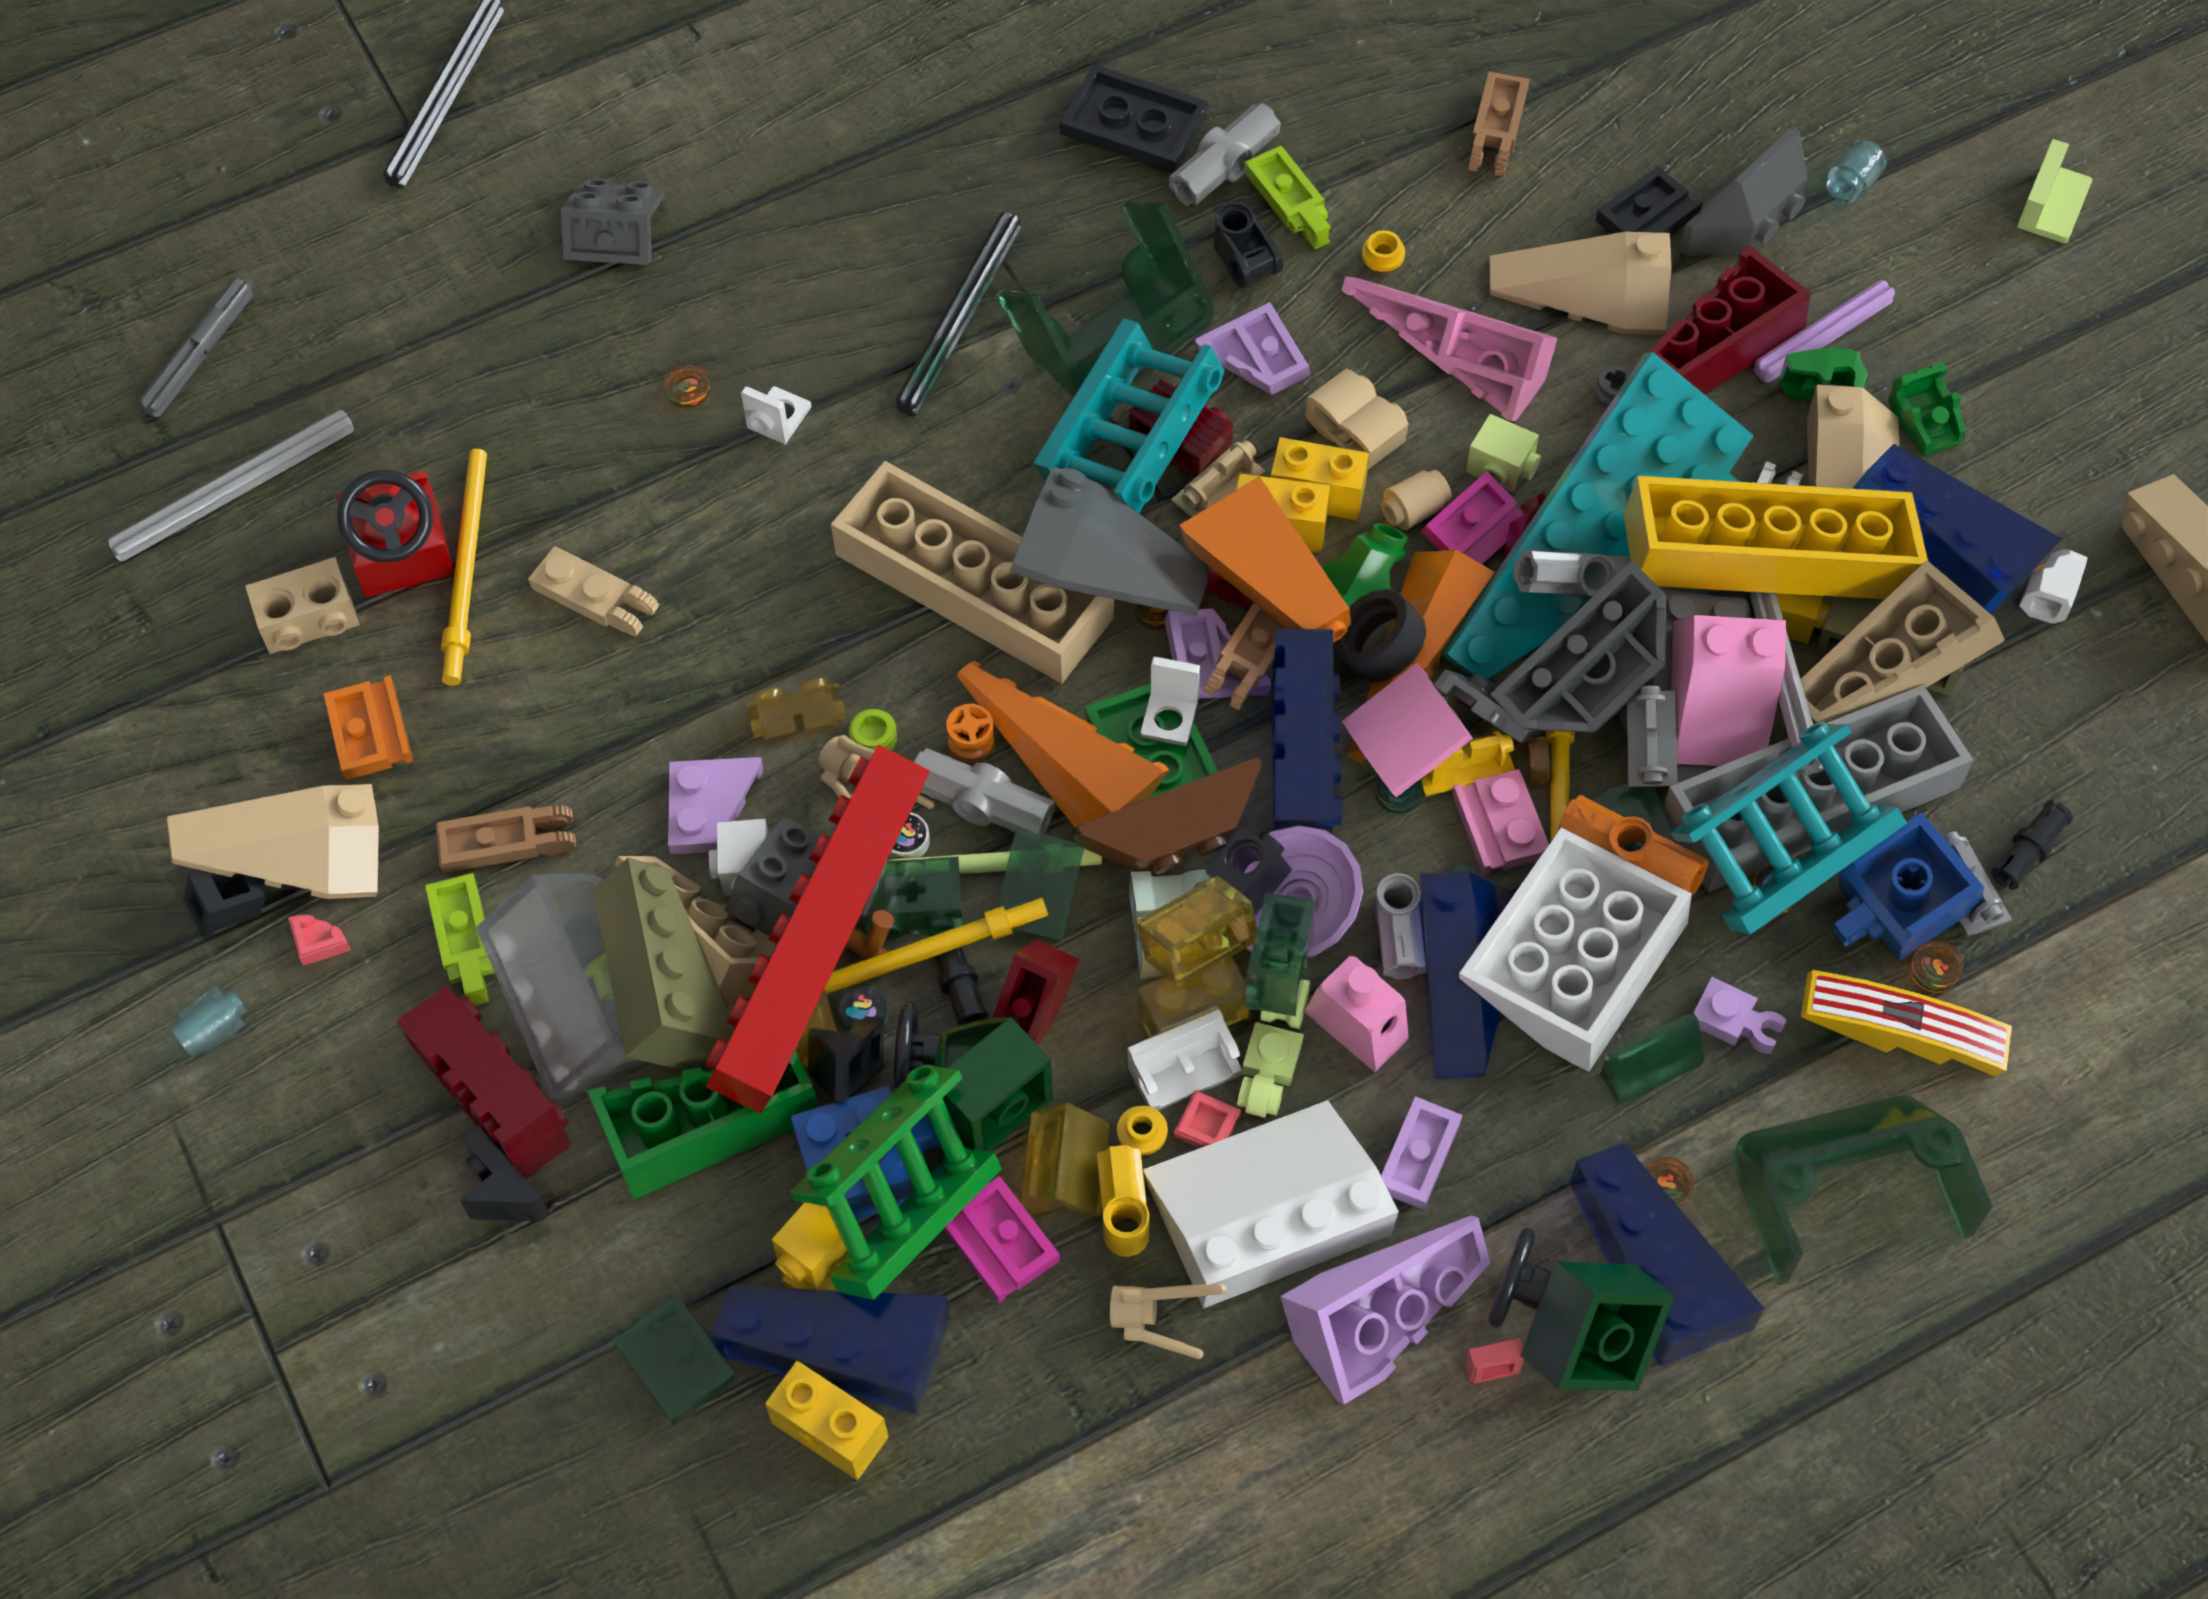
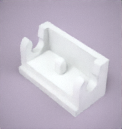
M1219 1009L1128 1047V1069L1146 1105L1158 1111L1192 1097L1195 1090L1202 1093L1242 1075V1069L1237 1060L1240 1052Z

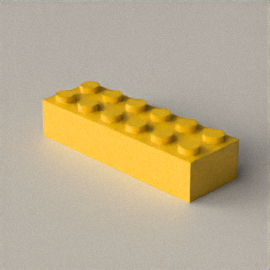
M1637 476L1623 512L1630 558L1658 587L1886 599L1926 560L1928 561L1912 492Z

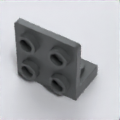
M588 179L581 183L561 209L563 260L649 265L652 260L650 218L664 198V189L652 188L650 183L643 181L629 182L626 186L610 185L609 181L605 179Z

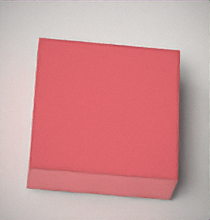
M1195 1090L1174 1131V1138L1197 1148L1226 1139L1231 1136L1241 1115V1109Z
M1521 1338L1469 1349L1464 1365L1469 1383L1477 1384L1519 1374L1524 1358L1520 1356L1523 1350Z

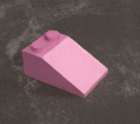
M1693 615L1673 621L1671 690L1676 691L1677 765L1719 767L1768 747L1785 671L1786 620Z

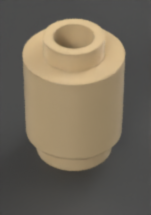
M1423 470L1386 489L1383 493L1384 501L1381 503V509L1389 524L1392 526L1397 525L1402 530H1408L1444 510L1445 504L1451 501L1452 494L1448 482L1439 471L1432 470L1427 472Z

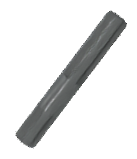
M234 278L228 283L140 396L138 404L141 411L153 418L162 415L252 298V287L247 282Z

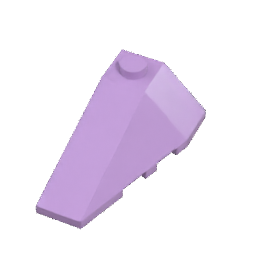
M1471 1215L1327 1270L1280 1296L1294 1344L1339 1403L1345 1405L1383 1382L1396 1368L1393 1361L1410 1342L1418 1344L1428 1333L1425 1326L1443 1306L1452 1307L1490 1265L1479 1218Z

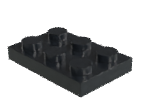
M1093 64L1060 120L1059 130L1061 135L1175 172L1209 114V102Z

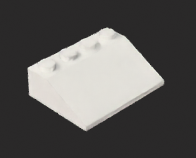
M1560 828L1460 971L1459 979L1545 1049L1589 1072L1688 924L1692 894Z
M1328 1100L1143 1169L1145 1182L1192 1285L1224 1284L1227 1290L1224 1294L1198 1297L1203 1309L1392 1235L1399 1213L1377 1167Z

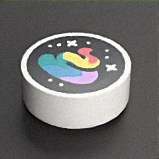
M910 812L889 855L891 859L920 858L926 853L930 844L928 825L922 817Z

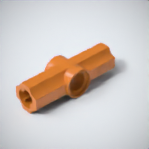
M1582 795L1570 801L1563 812L1562 820L1558 826V831L1560 828H1563L1686 890L1692 895L1696 893L1702 884L1704 875L1709 867L1708 859L1653 832L1650 824L1644 819L1635 816L1623 817ZM1630 842L1644 844L1641 849L1633 852L1622 849L1625 844Z

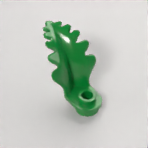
M1375 523L1371 531L1356 536L1348 553L1322 567L1348 607L1358 598L1372 591L1390 589L1389 571L1395 562L1405 557L1407 553L1405 544L1408 538L1394 527Z

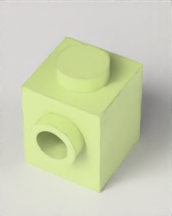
M1489 414L1470 445L1466 472L1479 478L1488 471L1505 490L1515 494L1523 479L1525 478L1530 481L1539 466L1541 455L1536 454L1539 435Z

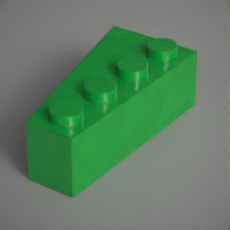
M794 1050L773 1096L761 1114L705 1087L713 1070L702 1071L701 1067L682 1070V1076L655 1082H652L651 1077L630 1081L631 1087L607 1091L605 1086L587 1090L633 1200L794 1130L790 1116L819 1107L813 1086L796 1051Z

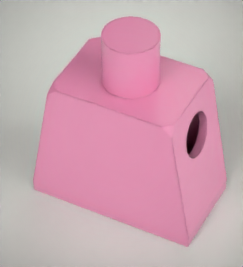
M1349 956L1319 985L1305 1009V1014L1374 1072L1409 1038L1404 998L1381 979L1373 968L1366 966L1354 956Z

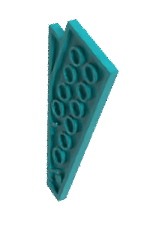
M1653 352L1644 353L1441 655L1468 676L1472 677L1477 672L1488 679L1547 641L1592 597L1519 591L1518 584L1513 578L1514 562L1519 559L1522 550L1630 556L1623 512L1637 476L1740 482L1729 472L1754 435Z

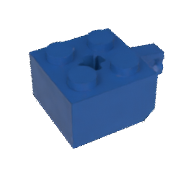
M1921 812L1907 821L1905 826L1840 871L1838 887L1850 900L1846 904L1850 912L1834 923L1833 934L1844 948L1867 934L1873 941L1880 937L1898 961H1901L1972 913L1981 904L1985 887ZM1905 884L1909 889H1904L1901 885ZM1918 886L1919 890L1914 891L1911 888Z
M889 1085L850 1097L845 1103L837 1101L790 1116L806 1172L813 1165L821 1162L891 1095ZM928 1116L921 1118L911 1128L923 1158V1152L940 1146ZM894 1145L880 1164V1167L899 1206L911 1194L914 1187ZM861 1177L844 1194L856 1220L878 1213Z

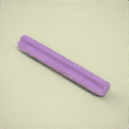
M1884 280L1877 281L1758 358L1753 368L1754 374L1764 383L1773 381L1781 374L1786 354L1820 349L1891 304L1895 295L1893 287H1890Z

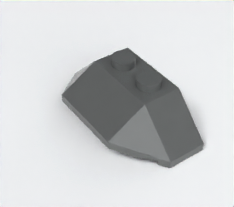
M1792 126L1721 191L1698 215L1696 214L1686 224L1680 247L1682 254L1685 256L1740 255L1748 245L1755 248L1760 242L1762 244L1769 242L1776 233L1780 223L1786 218L1793 219L1800 212L1806 200L1803 192L1808 176L1800 131Z
M1631 560L1491 693L1492 697L1523 729L1596 733L1641 690V687L1646 686L1666 667L1665 593Z

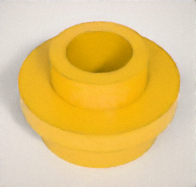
M1382 230L1371 234L1362 247L1363 262L1370 269L1378 272H1390L1402 265L1405 258L1403 243L1391 231Z
M1132 1107L1125 1111L1118 1121L1117 1137L1120 1144L1140 1149L1141 1156L1155 1153L1164 1145L1167 1139V1122L1164 1116L1152 1107ZM1138 1123H1146L1152 1129L1149 1133L1141 1135L1136 1133L1133 1127Z

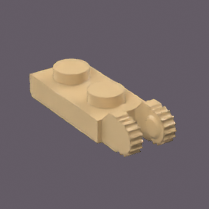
M556 546L551 549L528 578L530 587L534 591L605 627L610 625L631 636L638 635L643 625L633 614L622 609L623 605L626 604L647 615L654 614L659 607L655 597L635 585L630 586V583Z

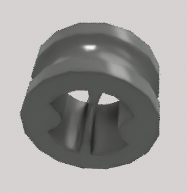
M1611 365L1599 373L1594 393L1601 405L1608 408L1618 393V390L1610 387H1612L1614 382L1623 385L1632 370L1620 365Z

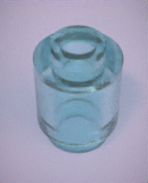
M1853 141L1829 171L1827 188L1830 194L1843 203H1852L1857 199L1863 198L1887 166V160L1882 149L1871 141Z
M215 986L176 1014L178 1019L171 1023L169 1028L192 1057L201 1051L207 1054L246 1026L241 1016L247 1013L248 1009L231 988L222 993Z

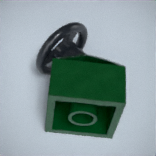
M907 1001L901 1006L895 1041V1090L912 1070L921 1065L959 1070L962 1079L943 1097V1100L964 1148L990 1152L1053 1101L1051 1059L1011 1017L972 1022L947 1030L942 1035L941 1033H919V1015L916 1004Z
M1531 1228L1523 1229L1517 1239L1489 1314L1488 1322L1493 1328L1501 1327L1506 1319L1512 1300L1523 1302L1522 1305L1537 1310L1520 1356L1557 1389L1638 1391L1675 1296L1636 1265L1555 1261L1551 1271L1528 1262L1527 1260L1536 1235Z

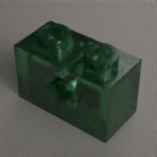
M959 856L886 861L862 911L866 935L872 923L871 918L874 912L878 910L887 911L894 918L893 926L889 929L885 940L898 939L906 934L925 933L929 936H934L962 926L963 906ZM916 899V902L909 903V900Z
M1265 893L1247 970L1246 1008L1296 1017L1314 936L1315 900Z

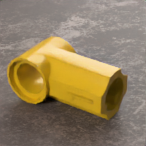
M1128 1145L1109 1146L1108 1149L1096 1154L1103 1216V1238L1106 1246L1112 1253L1118 1256L1130 1257L1143 1251L1149 1242V1211L1146 1203L1141 1150L1129 1147ZM1123 1219H1131L1139 1227L1127 1233L1117 1230L1114 1224Z

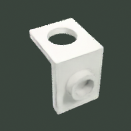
M747 386L741 392L747 428L785 445L811 408L810 401L775 386L771 388L767 395ZM784 403L791 405L795 410L789 419L786 418Z
M1153 657L1151 663V695L1141 728L1142 738L1181 746L1187 745L1199 700V665ZM1163 710H1174L1181 715L1183 721L1177 729L1167 731L1156 725L1155 717Z

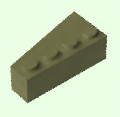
M627 858L593 889L625 1057L680 1070L701 1067L702 1071L713 1070L705 1066L718 1038L728 1042L735 1028L726 1023L730 1016L728 1008L668 869Z

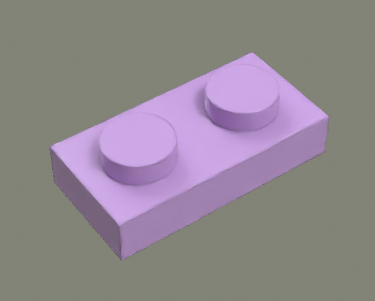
M1415 1096L1381 1174L1391 1197L1425 1210L1463 1115Z

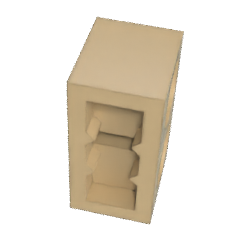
M336 557L245 586L258 630L270 654L281 650H292L303 643L325 636H335L343 633L346 629L360 625Z

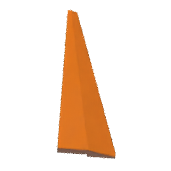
M1456 549L1415 552L1411 558L1400 593L1425 620L1426 637L1424 644L1413 663L1400 674L1386 681L1371 682L1365 703L1416 663H1418L1429 678L1439 667L1441 653L1495 575L1494 571ZM1397 619L1391 620L1386 639L1394 629ZM1353 739L1348 757L1362 764L1366 757Z
M976 661L969 662L956 675L977 703L990 712L994 725L1075 828L1078 825L1149 799L1169 772V769L1160 762L1151 763L1133 753L1134 748L1128 744H1117L1096 732L1097 727L1046 699L1031 697L1018 690L1015 682L1007 678L998 679L980 669L981 664Z

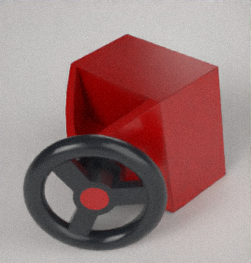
M393 470L370 471L354 479L343 493L336 495L338 501V527L349 547L353 568L366 598L454 575L455 570L438 504L426 472L406 475Z

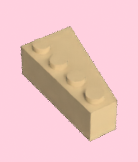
M2172 474L2127 493L2121 527L2208 643V506L2177 476Z

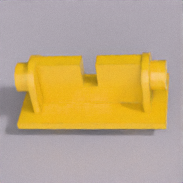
M1495 731L1491 735L1470 740L1419 780L1425 797L1451 791L1453 786L1461 784L1463 787L1474 784V780L1515 770L1509 752L1514 751L1511 736L1508 734L1502 735L1501 732Z

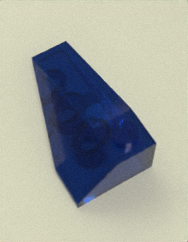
M1470 871L1420 874L1418 884L1421 891L1419 908L1426 963L1424 982L1435 1079L1485 1077L1500 1011L1459 979V973L1512 899L1514 893Z

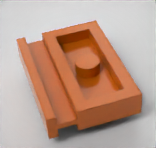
M391 675L385 676L382 682L371 684L370 681L323 693L341 771L345 780L392 768L393 763L405 760L406 764L413 762Z

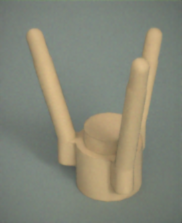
M845 735L832 738L825 744L818 758L820 768L825 771L821 775L820 780L831 787L839 798L841 794L850 798V794L842 783H847L860 756L869 760L875 750L857 744ZM921 793L916 800L917 803L928 809H932L935 805L931 799Z
M1191 1284L1146 1288L1115 1285L1112 1289L1110 1302L1111 1327L1124 1328V1340L1143 1341L1181 1355L1201 1359L1204 1354L1201 1349L1144 1330L1145 1325L1155 1324L1157 1300L1224 1294L1227 1290L1224 1284Z

